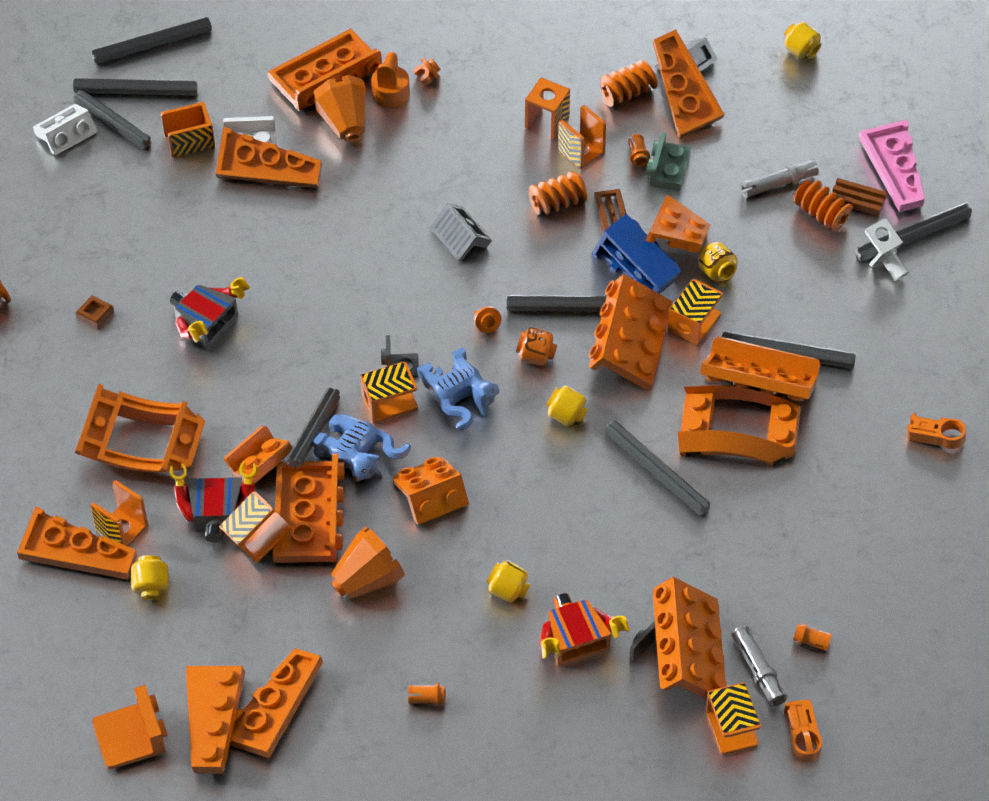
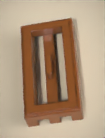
M837 178L832 192L837 193V199H845L844 206L851 204L854 210L875 216L880 215L887 197V192L840 178Z
M620 189L594 192V199L603 232L610 227L602 202L603 197H605L611 224L617 221L611 196H615L620 217L626 214Z

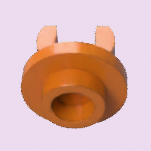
M423 58L421 61L424 65L417 66L413 71L418 77H421L420 81L425 86L432 82L433 76L437 79L441 77L438 73L441 68L432 58L429 60Z
M487 306L479 311H474V322L481 332L491 333L500 326L502 318L496 308Z

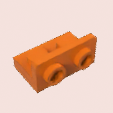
M262 425L224 457V461L234 477H242V482H244V476L239 471L240 465L243 462L246 463L245 473L249 475L253 472V464L255 463L259 468L258 475L253 478V483H256L288 456L293 447L287 440L274 438L268 427Z

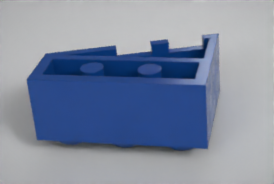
M626 213L603 232L591 255L597 259L602 256L611 263L609 268L614 272L621 270L632 279L660 294L676 280L682 270L673 258L668 257L656 240L654 243L645 241L648 235L641 229L640 224Z

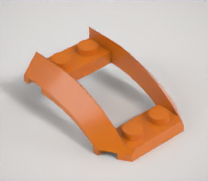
M98 384L75 448L76 454L110 466L141 472L165 473L170 472L171 466H173V471L184 470L182 464L186 466V469L191 468L205 420L198 413L195 415L187 406L188 402H157L121 391L117 394L103 389L104 385ZM117 416L134 421L174 425L164 458H141L106 449Z
M734 385L684 387L686 398L681 431H677L679 453L681 456H686L687 452H702V455H730L762 461L767 466H773L774 461L784 456L787 459L796 454L801 414L799 405L781 396L766 394L754 388H741ZM715 399L744 400L771 406L768 440L743 433L711 430Z

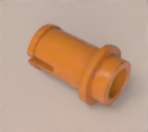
M634 134L631 138H628V145L631 150L630 160L635 166L644 167L648 164L651 156L649 151L646 150L643 136Z
M798 623L793 640L797 641L799 646L803 643L827 652L832 633L808 627L807 623H804V625Z
M436 683L435 686L409 685L408 694L421 695L408 697L409 704H435L436 707H439L440 704H445L446 687L440 686V683Z

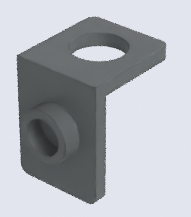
M386 335V349H381V365H387L388 367L401 361H410L413 364V367L410 369L412 377H418V354H391L390 335Z
M655 620L646 630H640L634 637L633 644L630 646V661L635 662L656 641Z

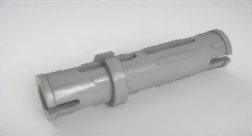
M814 159L796 166L790 164L783 170L741 182V190L752 187V189L743 192L744 197L749 198L750 196L789 183L795 185L799 180L817 176L819 169L817 167L808 170L817 165Z
M744 625L737 627L731 633V636L751 668L755 684L761 687L770 706L781 705L787 700V695L777 680L778 674L767 663L749 627H744Z

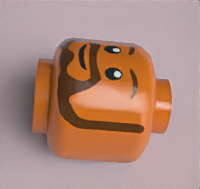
M530 327L526 332H521L516 352L519 353L521 361L544 366L548 359H554L557 344L553 343L552 333Z

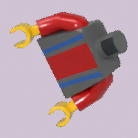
M239 277L226 288H207L197 285L188 295L179 290L175 291L170 298V304L175 306V325L181 339L184 341L194 340L204 348H207L238 316L235 298L242 299L245 296L244 291L250 289L245 279Z
M243 462L240 465L239 471L244 476V482H242V477L188 479V484L184 482V478L187 475L186 466L182 464L184 473L179 477L173 474V466H171L170 475L176 480L174 491L177 508L188 522L194 523L197 532H205V539L208 542H220L223 530L219 526L255 491L253 478L258 475V466L254 463L253 472L247 475L245 473L246 463Z

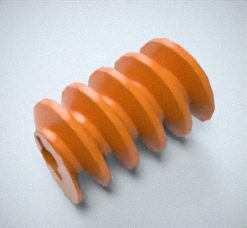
M643 60L638 61L636 64H631L627 68H621L619 71H613L610 75H603L600 80L601 93L609 107L614 105L613 98L620 104L623 101L622 95L626 100H630L632 97L631 91L635 96H640V88L644 93H647L649 85L652 89H656L658 84L651 66Z
M574 171L568 172L567 176L559 175L557 179L551 178L548 180V183L542 181L538 186L530 185L528 190L531 205L537 215H539L540 209L543 210L545 215H548L550 213L549 206H552L554 211H559L560 202L564 208H568V199L574 205H577V196H580L584 202L587 201L585 183L580 174Z
M811 180L804 181L794 195L793 201L795 205L800 206L803 211L809 212L811 217L816 218L827 229L832 231L839 230L848 220L853 206L851 204L844 206L845 199H837V193L835 192L829 194V187L824 186L821 188V181L817 180L813 183Z

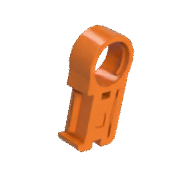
M913 413L910 417V424L907 427V439L943 446L948 449H956L961 447L966 441V427L963 422L957 419L941 417L940 420L918 417L916 413ZM954 429L959 431L961 435L951 438L942 433L946 430Z
M807 699L787 702L784 714H788L791 726V751L798 760L803 762L813 761L821 753L822 738L818 731L812 703ZM799 739H805L807 752L797 747L796 742ZM811 740L817 744V748L814 751Z

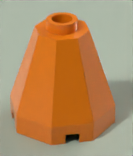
M350 75L342 76L343 81L336 82L335 78L329 79L314 90L316 110L339 139L348 142L356 141L365 132L366 88L363 79Z
M365 527L357 533L331 573L334 580L331 585L340 597L346 595L352 599L396 583L405 576V573L397 559L393 560L390 555L391 551L373 530Z

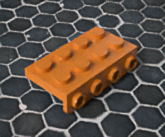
M349 29L268 71V78L295 108L300 111L314 104V90L327 80L335 78L336 82L343 81L342 76L346 75L361 79L370 73H374L378 66L382 64V54L377 48L371 50L352 29Z
M623 274L616 281L612 280L605 290L607 297L600 310V316H602L600 324L594 333L596 337L595 344L589 352V358H591L589 368L596 370L602 365L647 390L653 386L672 301Z
M718 336L714 338L711 352L702 363L700 374L706 375V379L710 381H732L736 387L761 388V392L776 395L779 392L788 394L787 397L789 399L803 401L804 398H810L816 387L820 361L812 357Z
M338 453L332 454V461H305L298 469L289 467L287 462H279L277 464L275 512L291 526V529L273 547L274 563L337 562V550H343L342 533H338V526H343V509L338 508L339 503H344V486H339V479H345L344 462H339Z
M675 577L656 586L653 590V605L660 687L668 691L676 686H680L707 699V691L727 686L718 599Z

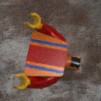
M563 593L556 596L553 600L556 608L548 612V621L542 626L539 646L542 649L543 658H547L548 654L553 653L557 666L610 650L611 633L614 638H617L620 631L629 632L630 629L625 616L611 617L599 608L592 607L588 600L573 603L569 594Z

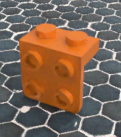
M429 458L424 461V464L414 468H404L392 477L393 483L407 496L414 522L418 525L469 504L461 474L443 458Z
M146 685L134 688L137 704L96 716L92 720L105 766L108 769H115L165 753L163 738L168 736L163 719H156L155 713L159 712L157 700L154 694L148 695Z

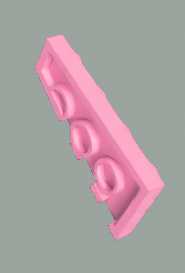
M908 120L863 130L859 134V139L899 212L921 207L924 205L925 200L920 176L917 173L916 157L913 154L912 138L908 131Z

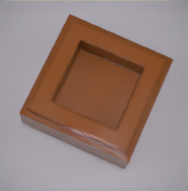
M91 295L75 313L77 319L99 329L114 313V308L111 304Z

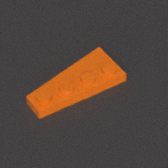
M675 29L654 39L653 47L678 138L722 119L725 115L677 30Z
M223 126L215 173L217 178L319 188L322 169L321 160L293 150L288 151L279 148L276 144L256 140L253 136L244 133L242 135Z
M36 506L17 551L18 558L21 560L129 580L131 567L137 558L135 549L103 536L101 538L91 533V530L82 526L80 528L67 523L66 519L57 515L55 517L50 516L43 509Z
M295 648L270 675V681L264 687H259L252 694L253 699L243 710L241 708L238 709L230 746L270 758L322 666L323 660L321 656Z
M186 666L191 767L194 773L224 774L246 673L243 666Z

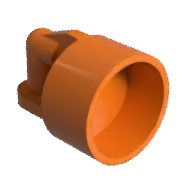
M389 52L384 63L380 64L372 75V97L382 107L396 108L405 104L410 97L409 75L404 69L398 67L397 54Z

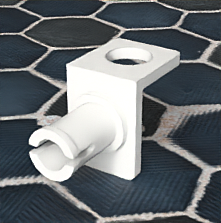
M885 218L865 230V234L879 252L869 265L873 267L883 263L895 282L902 279L909 273V270L906 269L896 255L897 249L903 243ZM876 230H886L889 234L888 241L878 240L875 235Z

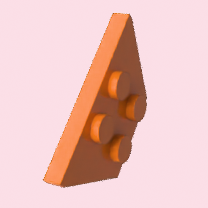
M666 195L645 241L654 243L656 238L669 240L667 243L668 247L699 253L710 224L671 196Z

